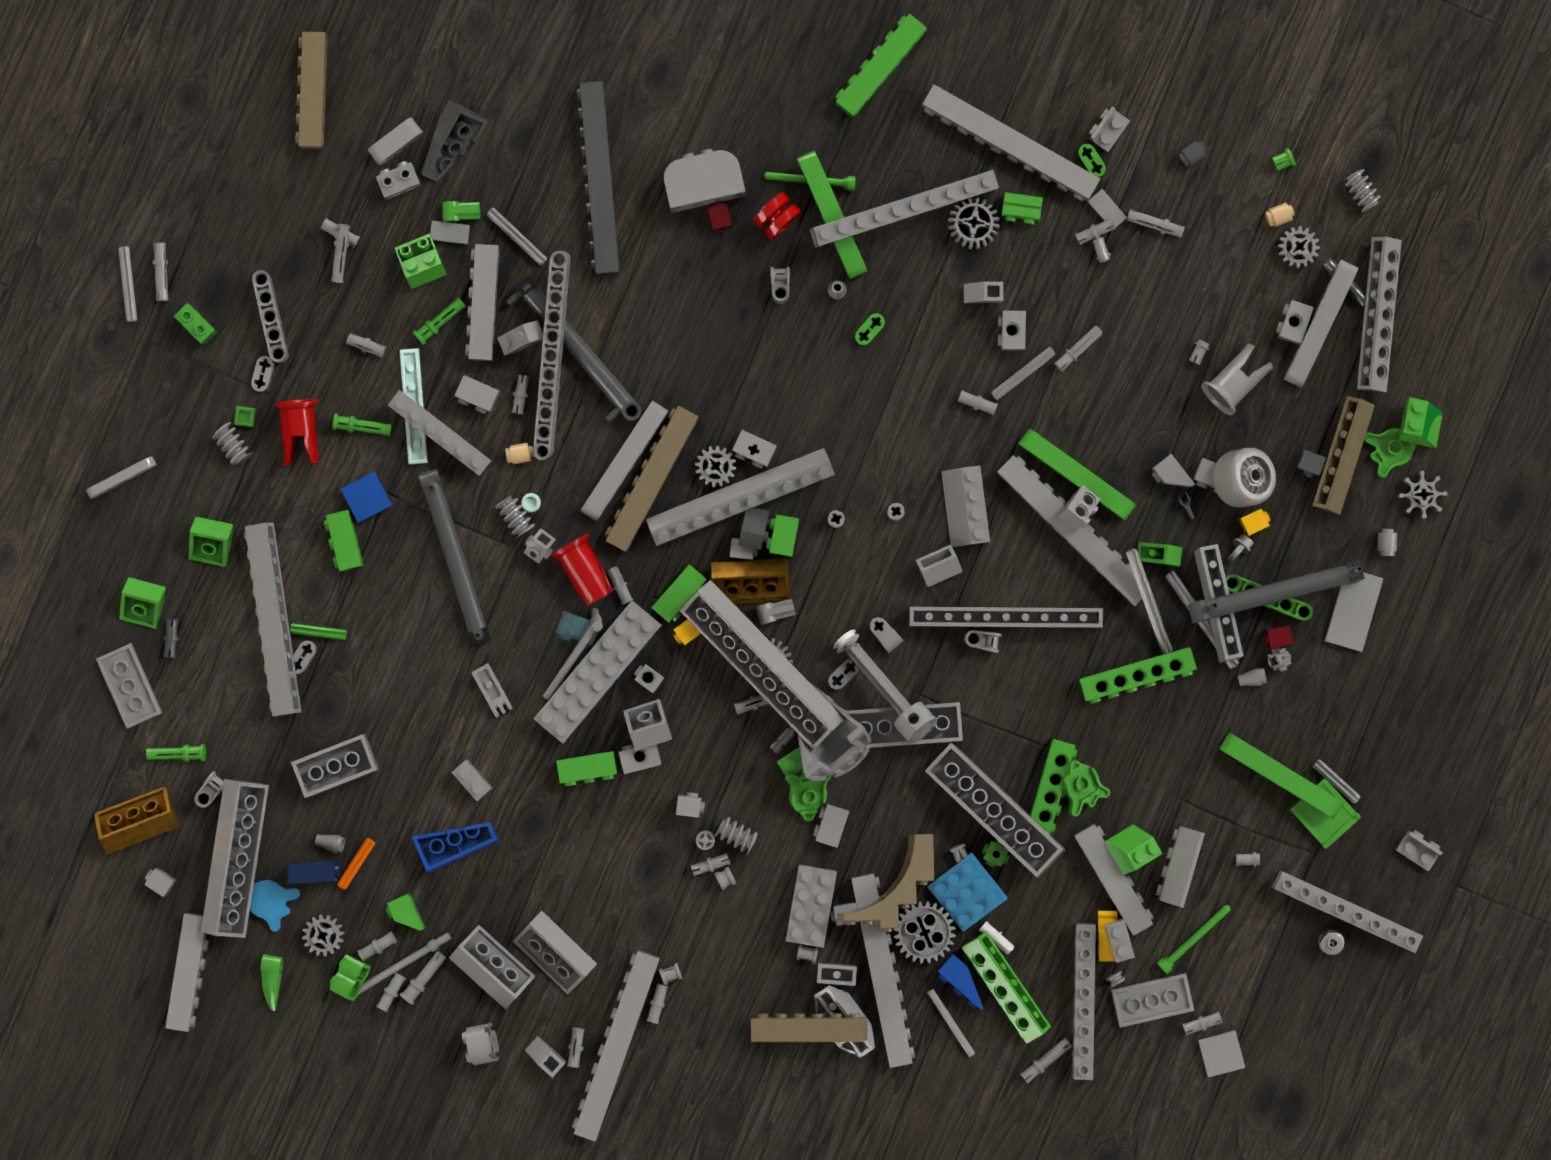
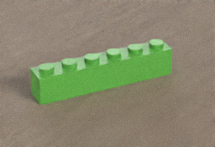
M911 14L907 17L903 16L898 21L897 25L899 27L894 32L891 30L887 34L884 45L876 47L872 53L874 55L870 61L866 60L860 67L862 71L850 78L848 81L850 85L846 90L842 88L836 95V105L850 117L854 118L927 32V28Z

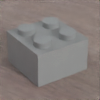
M660 699L623 711L635 751L672 739Z

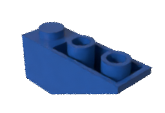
M952 953L937 970L940 973L938 977L944 983L950 982L954 985L953 990L960 997L964 994L969 999L967 1003L975 1010L977 1007L982 1010L983 1006L968 967Z

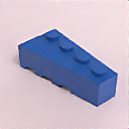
M490 822L412 836L428 873L437 871L500 842L494 826Z

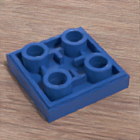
M375 471L341 488L358 523L393 506Z

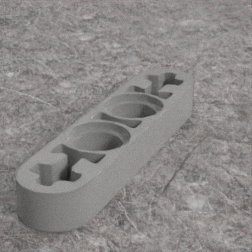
M152 456L93 485L86 492L90 499L96 498L154 468L157 464Z

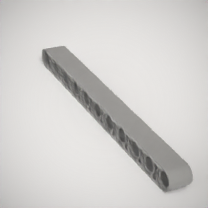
M566 251L554 252L550 257L533 447V454L539 460L550 458L554 452L571 261L570 255ZM559 254L564 256V263L562 265H559L556 261V257ZM558 273L563 277L561 284H557L554 279ZM555 293H559L561 296L559 303H555L553 300ZM553 312L559 314L558 322L552 321L551 315ZM552 331H555L558 335L555 342L549 337ZM550 350L554 351L556 354V358L554 361L548 358V352ZM549 369L554 372L552 380L546 376V372ZM547 388L553 393L551 399L545 397L544 392ZM544 408H548L551 411L549 418L543 415ZM543 427L548 428V437H544L541 434ZM541 446L547 448L548 453L546 456L540 454L539 449Z

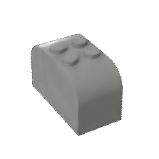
M707 149L695 156L693 153L682 155L683 158L670 163L664 173V183L671 213L710 205L718 201L723 202L746 197L739 162L728 151H712V149Z

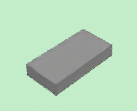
M1103 189L1088 200L1089 205L1103 221L1109 218L1112 219L1115 228L1127 219Z
M432 221L430 235L433 241L468 245L470 225Z

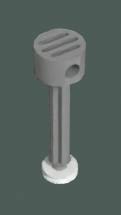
M850 630L837 640L833 649H838L837 653L846 651V655L852 659L899 714L894 726L908 743H915L923 738L937 723L936 717L923 702L910 705L862 649L860 644L855 643L859 638V634H855L856 630Z

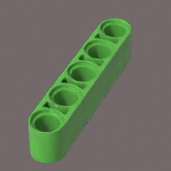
M1234 574L1226 576V581L1229 578H1233L1236 581L1235 588L1231 589L1228 587L1230 593L1244 591L1247 585H1251L1253 588L1262 586ZM1294 598L1286 599L1290 604L1288 610L1281 608V601L1263 605L1299 621L1308 620L1313 614L1310 605ZM1300 607L1307 609L1308 613L1304 618L1298 614Z

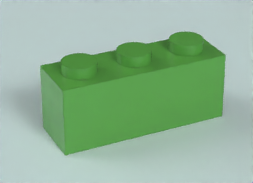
M350 510L326 515L327 520H324L326 531H330L331 538L328 540L331 550L335 551L336 557H333L335 568H339V571L343 572L363 567L364 564Z
M689 564L651 608L668 623L671 621L675 623L682 615L679 611L705 585L707 579Z
M614 751L556 761L560 783H564L565 786L576 785L578 780H583L584 783L595 782L597 777H602L603 780L614 779V775L618 774Z

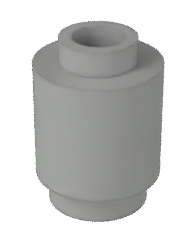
M1382 529V532H1378L1377 551H1379L1380 556H1395V551H1397V533H1393L1394 529Z

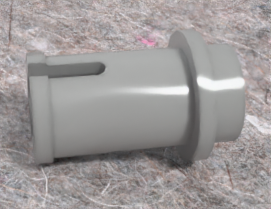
M1104 238L1093 240L1092 243L1097 254L1096 260H1099V263L1110 260L1111 253L1107 251Z
M1202 340L1195 342L1196 347L1189 358V361L1195 362L1198 365L1201 364L1206 350H1209V344Z
M1253 852V854H1236V866L1254 865L1256 867V865H1260V854H1256V852Z

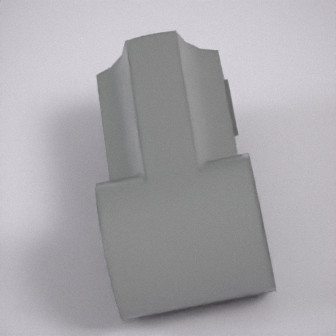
M792 599L755 606L760 625L796 615Z

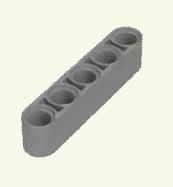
M259 270L253 274L252 282L270 358L274 362L282 364L288 360L289 353L271 276L265 271ZM261 275H265L267 278L263 285H259L257 282L258 277ZM264 294H270L271 300L268 303L262 302ZM273 312L275 319L272 322H267L266 315ZM273 331H278L279 338L272 341L270 334ZM278 349L284 352L281 359H275L274 353Z

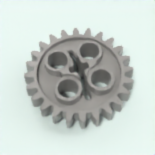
M919 901L918 907L911 904V910L904 908L906 914L899 913L902 920H899V928H893V930L898 932V934L894 935V938L900 940L896 943V946H903L900 952L907 951L905 957L908 958L912 955L913 962L919 958L920 964L923 963L924 959H927V962L930 963L932 957L938 961L937 955L939 954L945 957L943 951L950 952L947 945H954L950 938L956 937L955 934L951 933V930L956 929L955 926L949 925L953 922V919L947 920L949 912L943 914V907L937 910V903L930 907L929 901L926 902L925 906L922 905L921 901ZM928 914L935 917V921L931 925H927L924 922V918ZM918 916L921 918L924 928L930 930L927 935L932 943V948H929L925 937L919 935L922 930L916 919ZM908 923H916L917 930L912 933L908 932L906 929ZM935 932L942 934L943 937L940 942L932 940V935ZM917 940L925 942V947L922 950L915 949L914 943Z

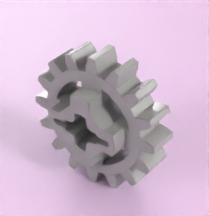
M1299 226L1296 231L1292 227L1290 228L1291 233L1285 231V238L1280 237L1279 239L1283 242L1277 246V248L1282 249L1279 256L1284 255L1285 258L1282 261H1290V267L1293 263L1296 268H1299L1300 264L1303 267H1307V261L1312 264L1314 262L1312 257H1318L1315 250H1319L1320 247L1315 244L1319 239H1313L1315 233L1309 234V228L1302 231V227ZM1294 235H1302V236H1305V237H1304L1303 239H1301V238H1297V237L1294 236ZM1287 241H1288V243H1289V245H1290V251H1289V252H1287V249H1286ZM1305 242V243L1302 245L1301 250L1295 251V252L1293 253V251H1294L1295 248H1296V244L1299 245V244ZM1309 242H1310V244H1311V252H1310V253H1309V250H1308V243H1309ZM1294 256H1300V257L1303 258V259H1302V260H1297V259H1294V258H1292V257H1294Z
M709 446V452L702 450L703 457L697 456L700 463H695V466L700 469L696 470V474H702L699 479L703 480L705 478V485L712 482V487H715L716 483H719L720 487H722L723 481L729 483L728 477H734L731 471L736 470V467L732 466L736 460L730 459L733 454H726V448L720 451L719 446H716V450ZM711 454H720L722 457L713 458ZM706 459L708 468L703 471V463ZM710 459L716 464L720 463L719 468L722 473H720L716 469L713 471L711 470L713 466ZM726 462H728L729 464L727 474L723 470L724 464H726ZM712 474L718 475L720 479H711L709 476Z
M320 914L319 920L314 916L312 917L313 923L309 921L306 923L309 928L303 929L307 933L302 937V939H307V943L304 946L310 945L309 952L311 953L316 950V956H319L321 952H323L324 956H327L328 951L333 954L335 953L334 947L336 949L341 948L338 942H344L340 935L345 934V932L339 930L342 924L336 925L338 919L330 920L331 915H327L326 919H324L323 914ZM322 922L328 923V924H330L332 927H330V928L324 927L323 924H321V923H322ZM314 927L315 935L311 938V931ZM321 931L323 933L327 932L328 935L326 936V940L324 938H319V935H321ZM336 932V939L333 943L331 938L332 935ZM316 943H321V944H323L324 947H326V948H320V947L316 946L315 944H316Z

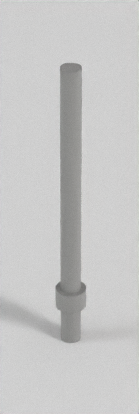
M447 932L436 940H430L426 946L362 983L359 994L427 953L438 950L439 946L452 939L450 934Z

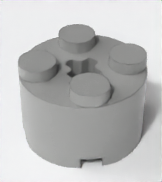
M491 1023L467 1027L466 1032L462 1033L463 1043L467 1045L466 1060L468 1063L472 1062L473 1065H480L498 1061L499 1057H495V1052H499L498 1040L495 1030L491 1031L490 1029L493 1026Z

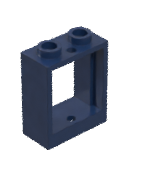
M338 860L291 863L287 865L288 884L332 882L339 880V877L342 876V865L338 864Z

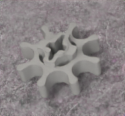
M1424 471L1418 472L1420 478L1417 483L1411 482L1409 478H1404L1403 481L1409 485L1410 490L1407 494H1398V498L1406 497L1410 500V506L1405 510V513H1410L1412 508L1418 507L1421 510V519L1427 518L1426 509L1429 506L1433 507L1436 512H1440L1442 508L1437 506L1436 498L1438 496H1447L1448 494L1446 491H1436L1435 484L1440 480L1439 476H1436L1432 482H1427L1424 479ZM1422 490L1423 493L1430 494L1423 499L1421 496H1415V494L1422 492Z

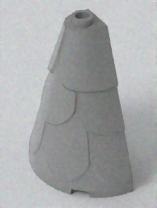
M811 684L845 719L814 750L798 734L803 772L806 778L823 781L828 776L834 775L836 778L856 767L867 755L871 738L864 726L835 704L832 698Z

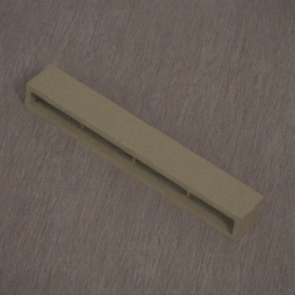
M680 406L677 409L673 408L668 418L671 420L668 426L664 425L659 433L662 436L658 443L654 442L650 450L652 453L650 459H645L641 466V469H643L641 476L637 475L632 483V486H634L633 491L626 494L623 503H625L623 509H618L614 516V520H616L614 526H609L604 535L607 537L606 542L625 552L628 551L699 419V416Z

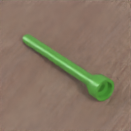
M766 172L764 174V178L767 180L807 183L804 175ZM855 176L844 177V179L827 178L830 186H839L847 189V191H855Z
M1223 906L1174 953L1164 959L1161 958L1157 962L1158 966L1168 974L1174 966L1173 963L1230 911V906Z

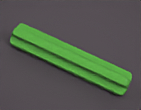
M294 623L290 625L291 634L346 640L347 631L342 629Z

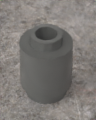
M1195 140L1182 149L1178 156L1186 167L1189 165L1193 166L1207 156L1205 153L1207 148L1202 141L1198 143Z

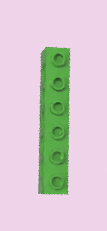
M1191 647L1084 677L1078 679L1084 701H1089L1092 704L1101 701L1100 697L1108 695L1109 699L1119 696L1120 691L1126 690L1127 693L1137 691V686L1145 685V688L1154 686L1156 681L1163 679V682L1175 680V675L1181 674L1182 677L1192 675V670L1197 668ZM1172 660H1177L1180 664L1177 671H1173L1170 668ZM1155 665L1161 668L1159 676H1154L1151 672L1152 667ZM1137 670L1143 674V678L1139 682L1133 679V673ZM1117 676L1124 678L1125 682L1122 687H1117L1114 683ZM1099 681H1103L1106 684L1104 692H1098L1096 689V684Z
M1056 739L1051 741L1030 816L1052 835L1056 828V824L1053 823L1055 816H1059L1062 805H1059L1061 797L1064 798L1065 796L1063 778L1067 771V765L1071 760H1075L1078 751L1075 749L1076 745ZM1059 755L1065 757L1066 761L1063 766H1057L1055 763V759ZM1053 774L1060 776V782L1057 785H1053L1050 782V777ZM1049 792H1052L1055 796V800L1052 803H1047L1044 799L1045 795ZM1042 811H1047L1050 815L1046 822H1042L1039 819V814Z
M987 931L973 938L962 947L966 957L969 958L977 973L980 974L987 988L992 992L998 1004L1003 1008L1026 1044L1043 1035L1051 1027Z

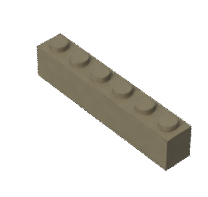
M302 32V37H299V48H302V56H298V67H301V75H298L297 85L300 86V94H297V105L300 106V113L296 114V124L299 125V132H296L295 141L301 149H324L328 38L325 32Z
M1347 396L1312 506L1326 512L1341 514L1375 405L1363 399Z
M767 1013L757 1014V1017L751 1018V1042H863L868 1040L867 1017H860V1013H851L849 1017H842V1013L830 1014V1017H824L823 1013L812 1014V1017H805V1013L794 1014V1017H787L786 1013L775 1014V1017H769Z

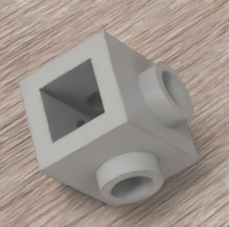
M540 528L535 536L531 535L525 543L527 548L523 553L539 564L543 558L547 560L552 554L553 550L551 547L556 539Z

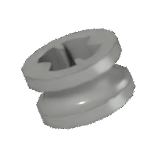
M1121 970L1106 978L1107 981H1110V987H1114L1125 980V977L1121 976Z

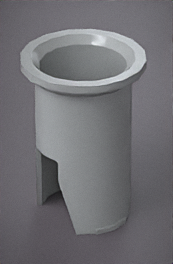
M1246 344L1245 348L1211 382L1205 381L1201 385L1207 398L1225 414L1234 415L1236 411L1235 406L1273 370L1271 362L1254 371L1249 377L1240 370L1254 349V346L1251 344Z

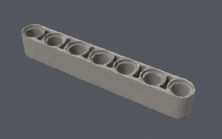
M1343 260L1339 261L1305 332L1302 343L1299 345L1286 372L1285 381L1302 388L1355 278L1358 267Z
M654 401L650 403L583 505L581 512L596 522L598 521L669 412L667 409Z

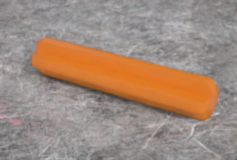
M365 839L338 881L337 885L345 890L351 883L375 845L372 839Z

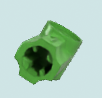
M442 202L443 222L451 223L460 222V220L480 219L479 202Z

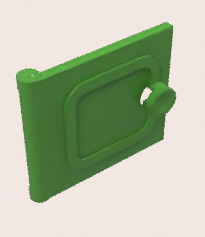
M1324 778L1316 786L1343 802L1334 819L1302 800L1297 802L1290 810L1321 843L1322 847L1327 849L1355 824L1361 816L1355 812Z

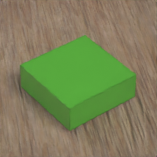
M236 406L234 425L254 428L256 408Z

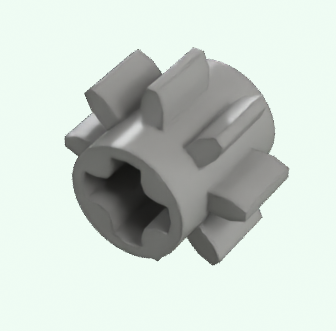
M1274 648L1272 653L1267 655L1268 665L1273 668V671L1287 670V666L1292 664L1291 654L1286 651V648Z

